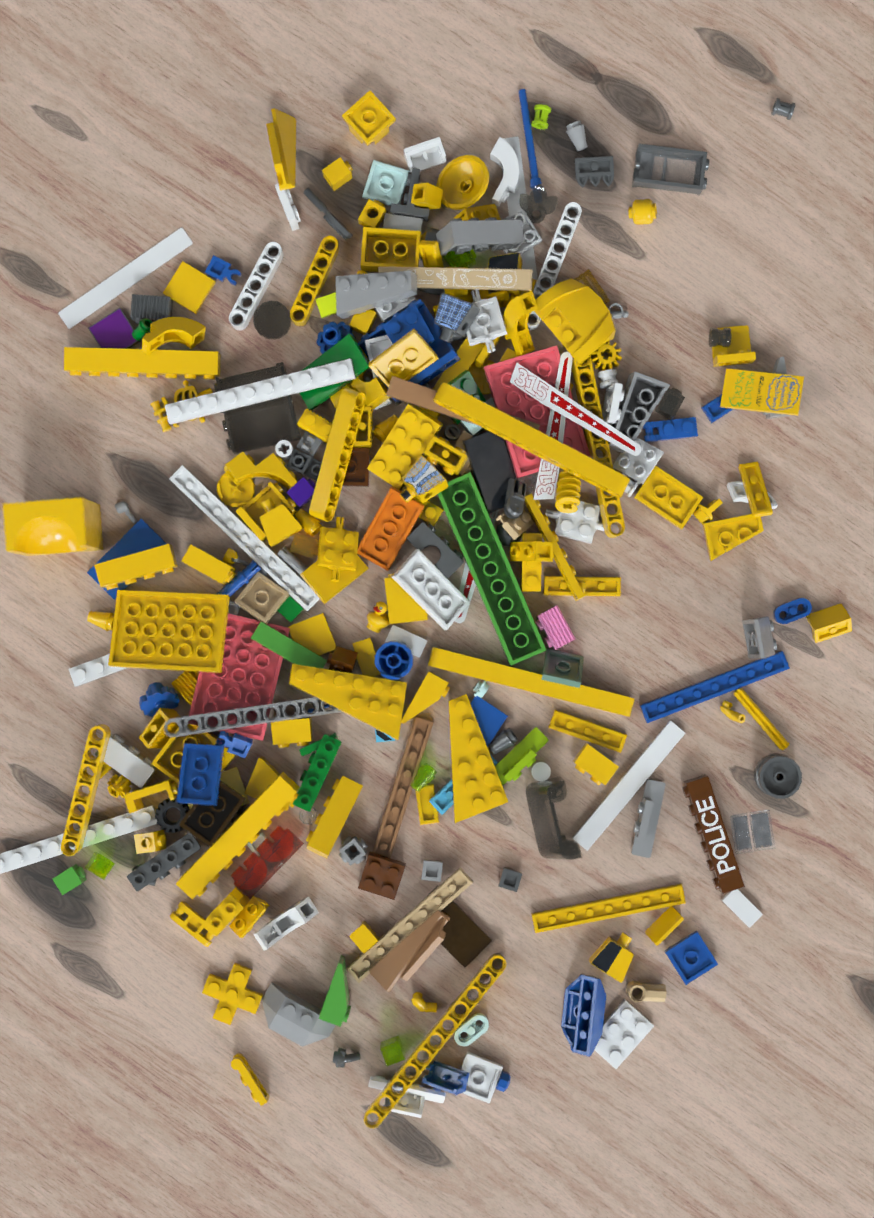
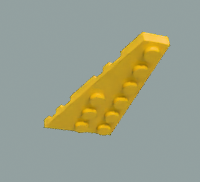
M292 664L289 684L376 728V730L399 740L406 682Z
M467 694L448 701L454 823L508 802Z

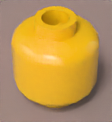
M651 199L634 200L632 207L628 209L629 219L633 218V222L636 225L651 224L657 218L656 203H653Z

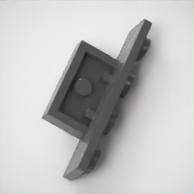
M188 833L127 875V878L138 892L157 878H160V880L171 874L169 870L173 867L176 869L180 868L186 863L185 859L198 851L201 846L194 835Z

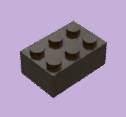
M220 780L217 805L193 804L179 825L211 847L246 798Z

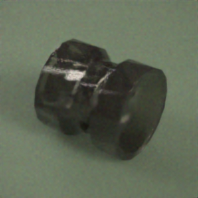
M711 327L709 330V347L721 345L722 347L729 348L731 329L724 328L723 330H718Z

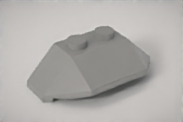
M272 982L262 998L268 1028L302 1047L329 1037L335 1027L334 1024L319 1019L320 1008Z

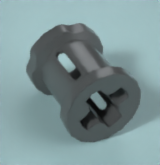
M776 98L771 115L777 114L790 120L795 109V103H786L780 101V98Z

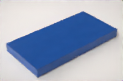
M140 519L96 564L166 545L167 543L143 519ZM93 566L87 573L99 584L95 566ZM123 582L118 584V588L111 590L103 589L115 600L117 590H125L129 585Z

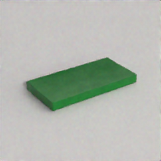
M348 334L303 370L351 359L355 377H357L369 368V362L353 335ZM352 380L300 392V395L308 409L314 410Z

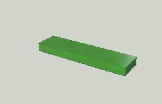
M263 622L259 623L251 637L252 640L293 664L323 669L327 662L326 659Z

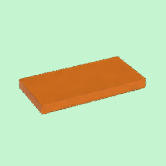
M391 486L362 538L357 554L387 571L391 568L425 507V504L414 498L406 503L400 496L402 491L394 486Z

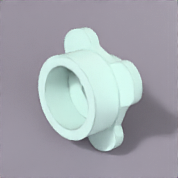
M486 680L483 682L479 681L474 687L475 697L482 698L490 686L486 683Z

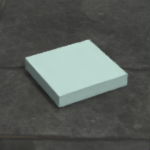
M373 160L362 197L372 201L378 200L388 206H391V203L400 205L410 171Z

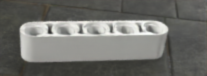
M270 242L265 246L229 315V321L236 330H244L248 326L283 259L282 248L277 242ZM277 249L279 253L276 256H270V251ZM263 266L270 267L267 273H261L260 271ZM260 283L261 287L258 290H253L252 285ZM245 300H252L251 306H243ZM237 316L243 317V321L240 324H235L234 319Z

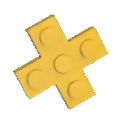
M234 963L228 980L209 974L202 993L219 1000L213 1019L231 1025L237 1008L256 1014L263 994L245 988L252 969Z

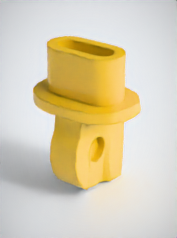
M718 498L711 501L706 507L699 504L698 509L693 515L703 525L707 520H713L712 512L723 502Z

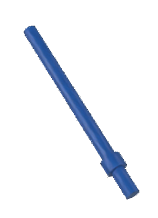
M521 89L518 92L531 173L530 186L533 189L535 203H541L542 195L540 188L542 187V182L538 175L526 89Z

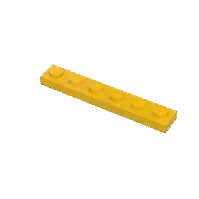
M531 493L525 496L524 503L539 532L542 533L544 542H553V559L575 601H578L585 596V588L581 582H577L575 578L577 574L574 567L568 564L565 550L563 548L560 549L557 543L559 541L555 531L551 532L548 526L550 524L546 514L541 513L539 509L541 504L539 500H533L534 497Z

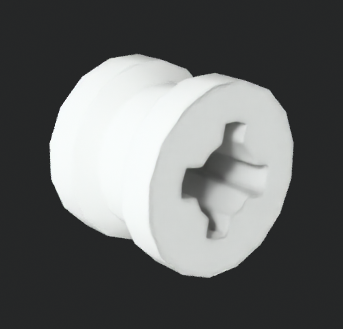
M616 369L598 372V377L601 379L599 384L601 389L608 388L614 383H619L616 380Z

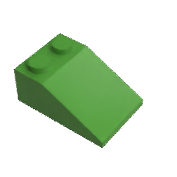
M342 955L319 1016L320 1020L341 1027L343 1021L347 1022L351 1006L348 1005L350 998L345 956Z

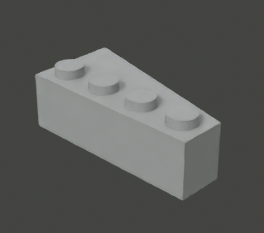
M513 217L502 220L488 218L480 221L478 218H472L467 221H461L460 218L450 220L446 226L436 233L441 256H446V253L449 251H455V255L463 254L474 249V253L488 250L489 247H491L492 251L514 249L524 243L521 220H514Z

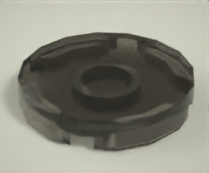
M264 302L254 313V327L266 339L275 340L282 338L291 327L290 312L280 302Z

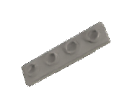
M646 780L643 799L638 805L637 813H639V818L634 824L635 837L631 851L633 855L646 858L651 857L666 786L664 782Z

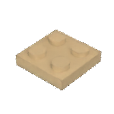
M257 572L237 597L235 603L261 622L267 624L287 599L289 593L260 572Z

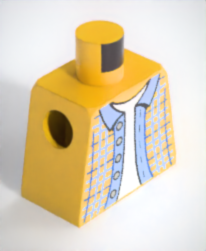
M421 455L403 476L402 480L407 488L400 496L406 503L415 496L420 502L424 503L449 486L447 480Z

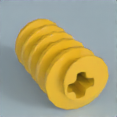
M562 471L558 474L555 507L560 512L573 513L577 511V506L580 504L581 480L567 471Z

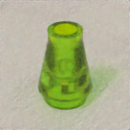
M427 763L420 766L410 786L419 792L436 778V770Z

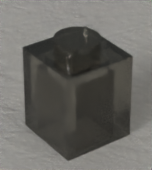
M668 388L655 411L672 420L685 397L678 389Z

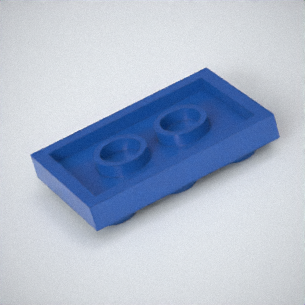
M184 743L177 794L178 803L217 805L223 746Z

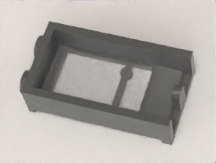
M639 144L636 149L632 187L700 195L707 186V178L704 176L705 171H708L710 159H707V152Z

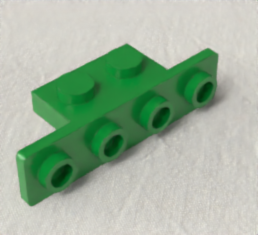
M324 734L316 753L312 752L308 760L310 764L308 771L304 770L301 775L300 781H302V784L298 791L299 796L294 800L293 805L308 812L311 811L342 743L340 740Z

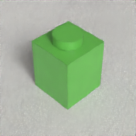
M75 864L53 878V881L61 894L64 895L86 881V873L81 866L78 867Z

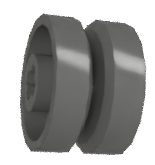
M771 754L763 757L757 763L754 770V780L757 787L763 793L777 799H785L793 796L799 790L802 783V772L794 760L779 754Z

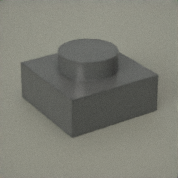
M504 867L498 887L517 892L522 873Z

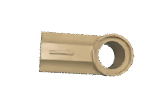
M631 981L626 986V993L634 1002H665L667 993L665 984ZM640 988L638 995H632L633 989Z

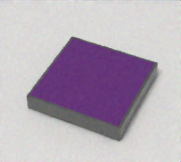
M121 308L88 327L100 348L129 349L140 342L133 338L132 332L134 328Z

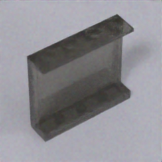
M281 362L276 363L274 367L221 379L215 377L217 383H214L215 392L287 375L284 363ZM292 395L220 412L224 413L225 420H222L223 429L225 432L228 431L229 439H226L228 450H232L234 454L274 446L281 440L289 442L301 440Z

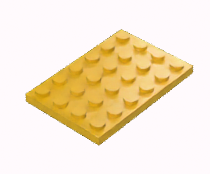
M117 590L108 666L222 673L230 596Z

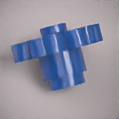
M332 321L324 325V332L318 333L316 343L320 347L321 354H323L348 334H352V329L344 322L336 324Z
M160 682L150 684L146 695L141 696L139 701L140 709L143 710L144 715L153 717L159 708L172 709L179 705V697L175 693L174 688L163 686Z

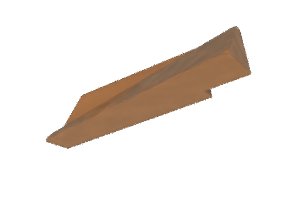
M437 910L369 970L370 974L387 992L392 990L400 977L408 981L444 940L446 933L443 931V927L450 921V916Z

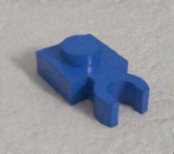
M214 255L205 271L207 275L221 282L227 278L232 285H237V282L232 280V276L238 275L241 277L242 275L236 269L230 270V263Z
M220 731L219 738L224 740L217 739L215 745L228 747L227 752L246 758L253 739L236 733L231 737L227 732Z

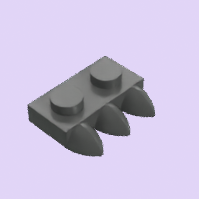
M613 156L575 158V179H577L578 184L582 188L586 185L588 179H590L595 187L599 184L601 178H603L607 186L611 185L614 179Z

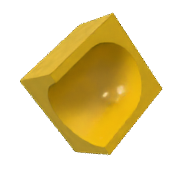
M83 497L3 504L6 552L35 556L104 550L100 504Z

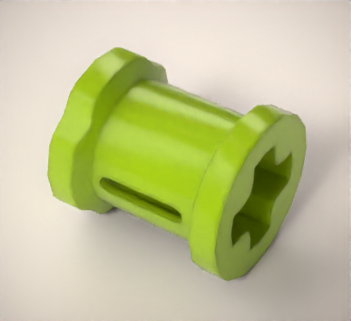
M537 104L534 107L536 112L531 126L537 129H547L548 114L551 113V107Z

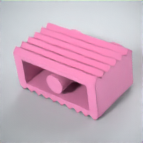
M558 605L536 616L538 620L535 623L540 631L544 630L547 636L544 639L549 648L553 647L556 650L575 640Z

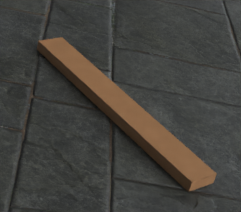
M392 376L386 396L474 424L436 404L433 401L437 393L436 390ZM509 415L529 425L530 427L539 430L540 424Z
M415 716L372 853L391 858L434 721Z

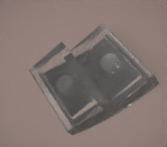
M770 810L730 816L736 854L775 849Z

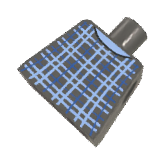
M442 293L434 320L436 325L443 328L439 339L450 343L454 333L464 336L480 309L471 303Z

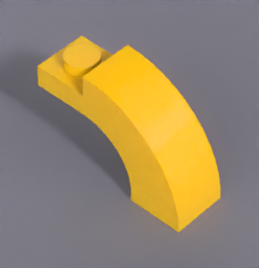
M532 291L512 299L504 311L503 320L507 331L505 339L512 340L517 357L535 350L528 329V317L531 312L538 309Z
M184 317L159 319L151 323L150 333L144 335L142 339V352L149 355L161 345L169 342L182 343L192 349L204 340L206 327L195 320Z

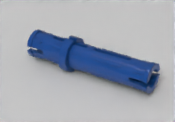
M253 560L245 569L239 570L237 576L217 594L232 596L245 583L248 584L250 582L249 579L261 570V567Z

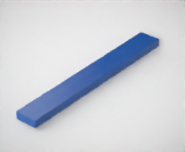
M779 651L770 657L753 661L639 706L646 723H650L788 670L790 667L784 652Z

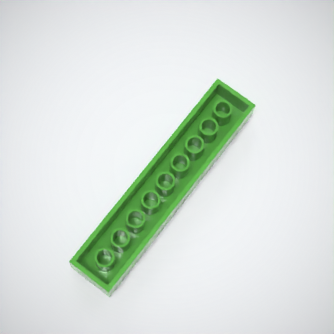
M471 472L447 482L449 487L438 493L437 496L509 665L516 664L546 651Z

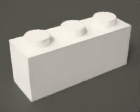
M116 734L114 736L110 735L104 762L138 787H145L157 771V768L151 764L153 760L149 757H142L139 754L140 751L134 746L129 747L124 744L125 740ZM97 750L96 753L94 754V755L97 756V757H98V755H99L98 750Z

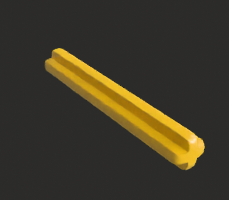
M738 688L733 693L734 696L780 750H785L789 746L788 741L743 688Z

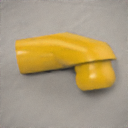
M724 700L722 706H720L721 712L730 720L743 723L746 719L745 715L731 710L733 704Z
M413 993L411 1002L419 1011L437 1012V1003L425 1002L422 999V993Z

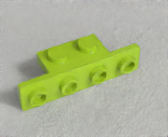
M537 727L529 732L495 765L502 786L507 781H516L522 775L521 770L525 766L529 768L536 761V753L549 741Z

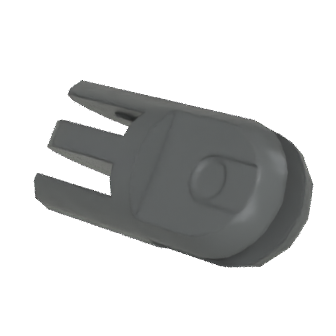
M512 478L508 481L504 512L509 518L516 519L522 514L524 509L527 484H523L520 481L515 482V479Z

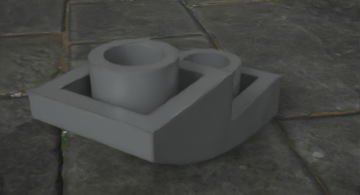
M295 449L287 467L317 481L322 462Z

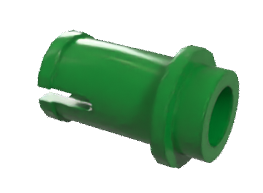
M147 318L141 319L137 328L132 332L133 338L141 341L145 334L150 333L152 321Z

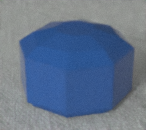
M501 1072L496 1085L497 1090L502 1092L507 1090L511 1080L510 1073Z

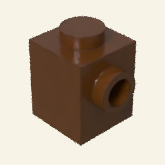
M336 646L334 653L330 652L328 656L329 670L352 673L358 652Z

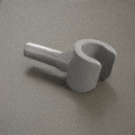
M122 501L115 504L119 514L125 512L134 525L138 522L131 514L126 502Z

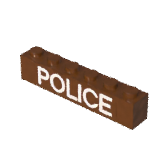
M704 774L683 781L684 787H682L684 796L689 798L691 804L688 805L690 814L695 816L697 822L694 824L698 835L701 834L703 840L700 842L701 848L704 853L707 852L709 860H706L709 871H713L715 876L712 879L715 889H719L724 894L745 887L709 777Z

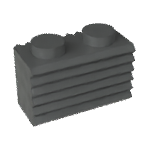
M132 294L130 318L138 324L141 319L145 318L155 322L162 318L172 317L173 300L171 297Z

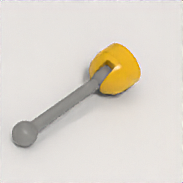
M231 548L227 549L222 560L227 564H234L236 562L245 566L250 564L239 559L237 552ZM264 569L258 571L264 576L267 575V572Z

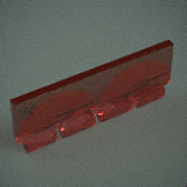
M279 825L270 834L274 842L266 838L256 848L261 855L258 856L253 852L243 862L247 870L239 866L231 874V877L235 880L233 884L249 899L304 844L288 828L284 830Z

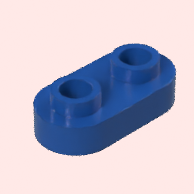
M798 598L775 608L773 612L774 620L779 624H788L808 616L812 610V605L805 598ZM799 604L803 606L802 611H799L797 608ZM781 611H784L786 614L784 618L780 617Z

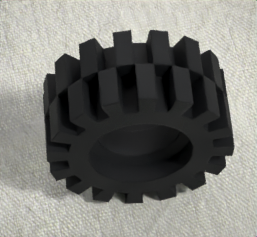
M167 798L161 802L155 811L156 823L161 826L160 829H164L168 833H176L183 830L184 828L179 823L190 810L188 804L178 803L177 798L174 800ZM174 807L180 811L181 817L177 822H171L167 819L166 813L169 808Z

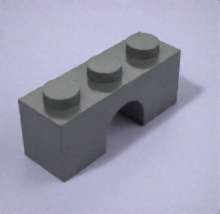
M422 522L407 537V540L421 552L428 546L437 547L440 550L441 557L435 566L449 579L464 563L462 560L464 557L456 549L452 551L448 547L450 543L443 536L439 538L434 533L436 529L429 522L427 524Z

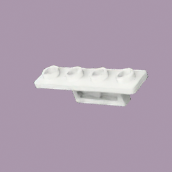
M371 1076L368 1087L383 1090L390 1080H386L382 1076ZM395 1082L392 1085L396 1091H400L404 1087L401 1082ZM412 1084L391 1112L421 1118L424 1101L429 1100L443 1103L446 1093L437 1088L427 1089L419 1084ZM385 1097L384 1106H388L391 1100Z

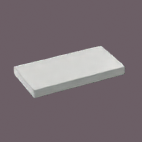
M415 549L392 576L444 630H448L470 604V601L419 549Z

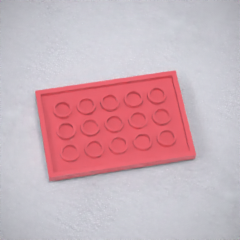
M557 345L485 366L484 372L495 408L506 414L540 424L538 431L546 434L551 408L510 383V379L516 363H518L555 388L560 363ZM569 387L568 397L573 400V396ZM566 418L563 444L589 457L590 453L582 426ZM505 440L517 478L539 472L540 457Z
M228 613L222 673L199 672L189 716L272 704L283 657L251 639L261 621ZM270 623L266 624L288 637L290 628ZM268 708L266 710V716L268 718L271 708ZM248 711L246 714L248 721L253 722L257 718L256 713L253 711ZM229 714L227 722L229 724H236L237 717L234 714ZM209 717L207 724L209 727H216L218 721L215 717ZM195 720L187 722V724L198 726V722ZM267 723L219 731H225L230 734L236 733L263 741Z

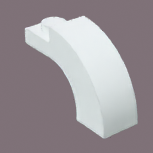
M499 137L490 153V160L497 163L503 172V179L492 197V204L498 207L501 202L505 203L509 196L508 191L515 194L519 183L520 170L515 151L501 137Z
M307 897L270 920L253 935L262 949L267 950L285 935L307 923L319 911L311 899Z

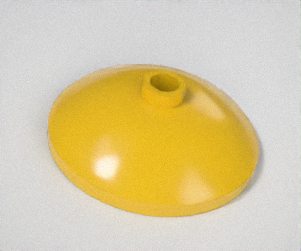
M463 155L453 159L443 168L437 180L436 186L443 189L441 203L453 210L465 209L475 204L488 187L489 170L486 164L477 156Z

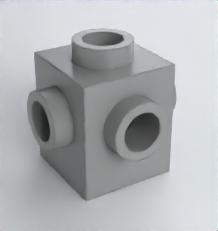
M356 835L353 838L348 836L341 842L342 846L339 849L341 853L339 855L345 863L348 862L351 866L354 863L359 864L366 858L367 850L365 848L367 845L361 837L358 839ZM356 846L357 851L352 852L350 847Z

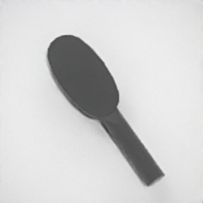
M309 188L304 191L305 196L321 212L325 213L323 218L341 237L347 240L353 236Z

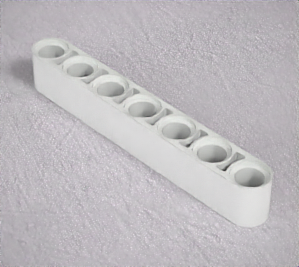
M575 202L567 204L533 290L535 299L553 287L582 212L580 205ZM574 210L577 216L571 217L567 212ZM568 228L570 234L565 235L560 229ZM560 245L564 251L556 252L554 247ZM554 263L557 269L550 270L547 264ZM544 280L548 281L550 283V287L543 288L540 285V282ZM533 311L529 316H534L537 322L534 324L528 323L529 330H535L541 321L540 317Z

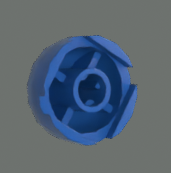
M392 640L386 642L377 650L375 666L383 677L398 680L408 674L413 666L412 651L401 641Z

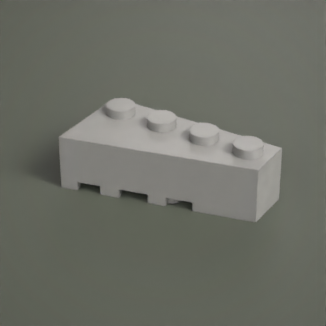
M411 270L336 276V313L342 319L349 318L357 313L366 312V310L384 306V304L396 302L417 295V275Z
M638 372L629 374L624 388L623 400L619 403L621 415L619 420L612 424V427L635 441L670 384ZM608 441L610 449L621 453L626 452Z

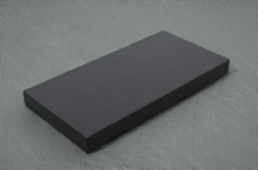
M487 431L463 440L487 512L492 513L504 508L508 481L512 478L516 482L517 479L503 438Z

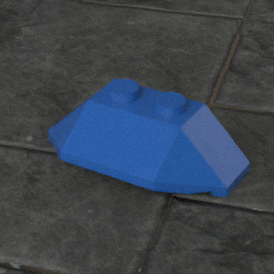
M581 974L565 989L561 1028L573 1053L591 1057L603 1032L607 995L600 978Z

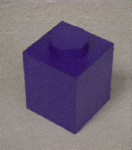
M303 477L287 491V494L302 508L312 499L316 485L310 478L306 480Z

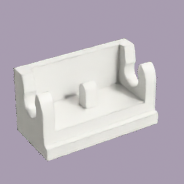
M440 137L404 149V157L410 174H412L413 168L423 171L447 162Z

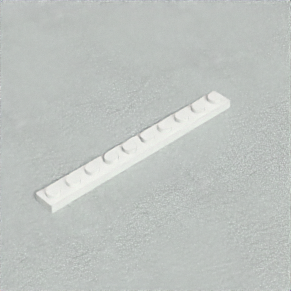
M347 359L166 404L165 409L169 424H175L353 380L356 377L352 360Z
M183 465L169 478L306 611H309L320 598Z
M154 805L144 807L131 814L128 812L88 825L83 847L157 824ZM64 833L0 853V874L63 854L61 843ZM69 841V847L75 850V844Z

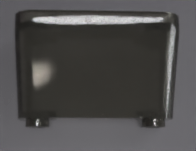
M559 776L529 784L525 792L540 855L547 859L573 860L582 858L579 844L574 840H567L564 834L561 835L554 803L564 800L567 795L565 780Z

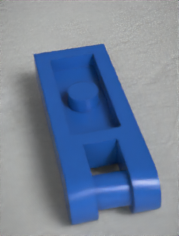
M696 417L646 422L643 426L646 436H644L645 442L698 436ZM653 428L658 429V435H653Z

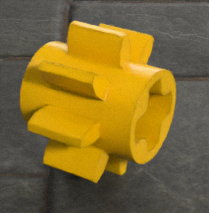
M115 774L107 782L109 785L107 787L108 792L115 798L119 796L124 798V795L132 789L129 787L131 786V781L123 775L118 777Z

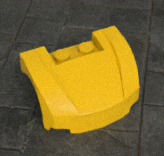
M572 278L557 283L535 300L538 307L535 313L548 326L579 365L602 345L614 339L616 332L614 319L604 301L590 287Z

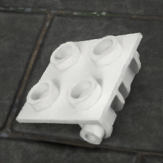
M636 438L635 442L641 446V453L636 456L628 452L620 453L613 464V468L625 473V475L631 477L640 485L644 484L664 452Z

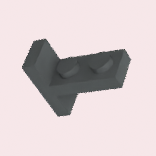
M413 168L412 174H408L407 186H410L409 193H405L404 196L405 205L391 203L390 213L393 215L422 218L424 222H428L429 209L418 208L411 203L413 186L420 181V169Z

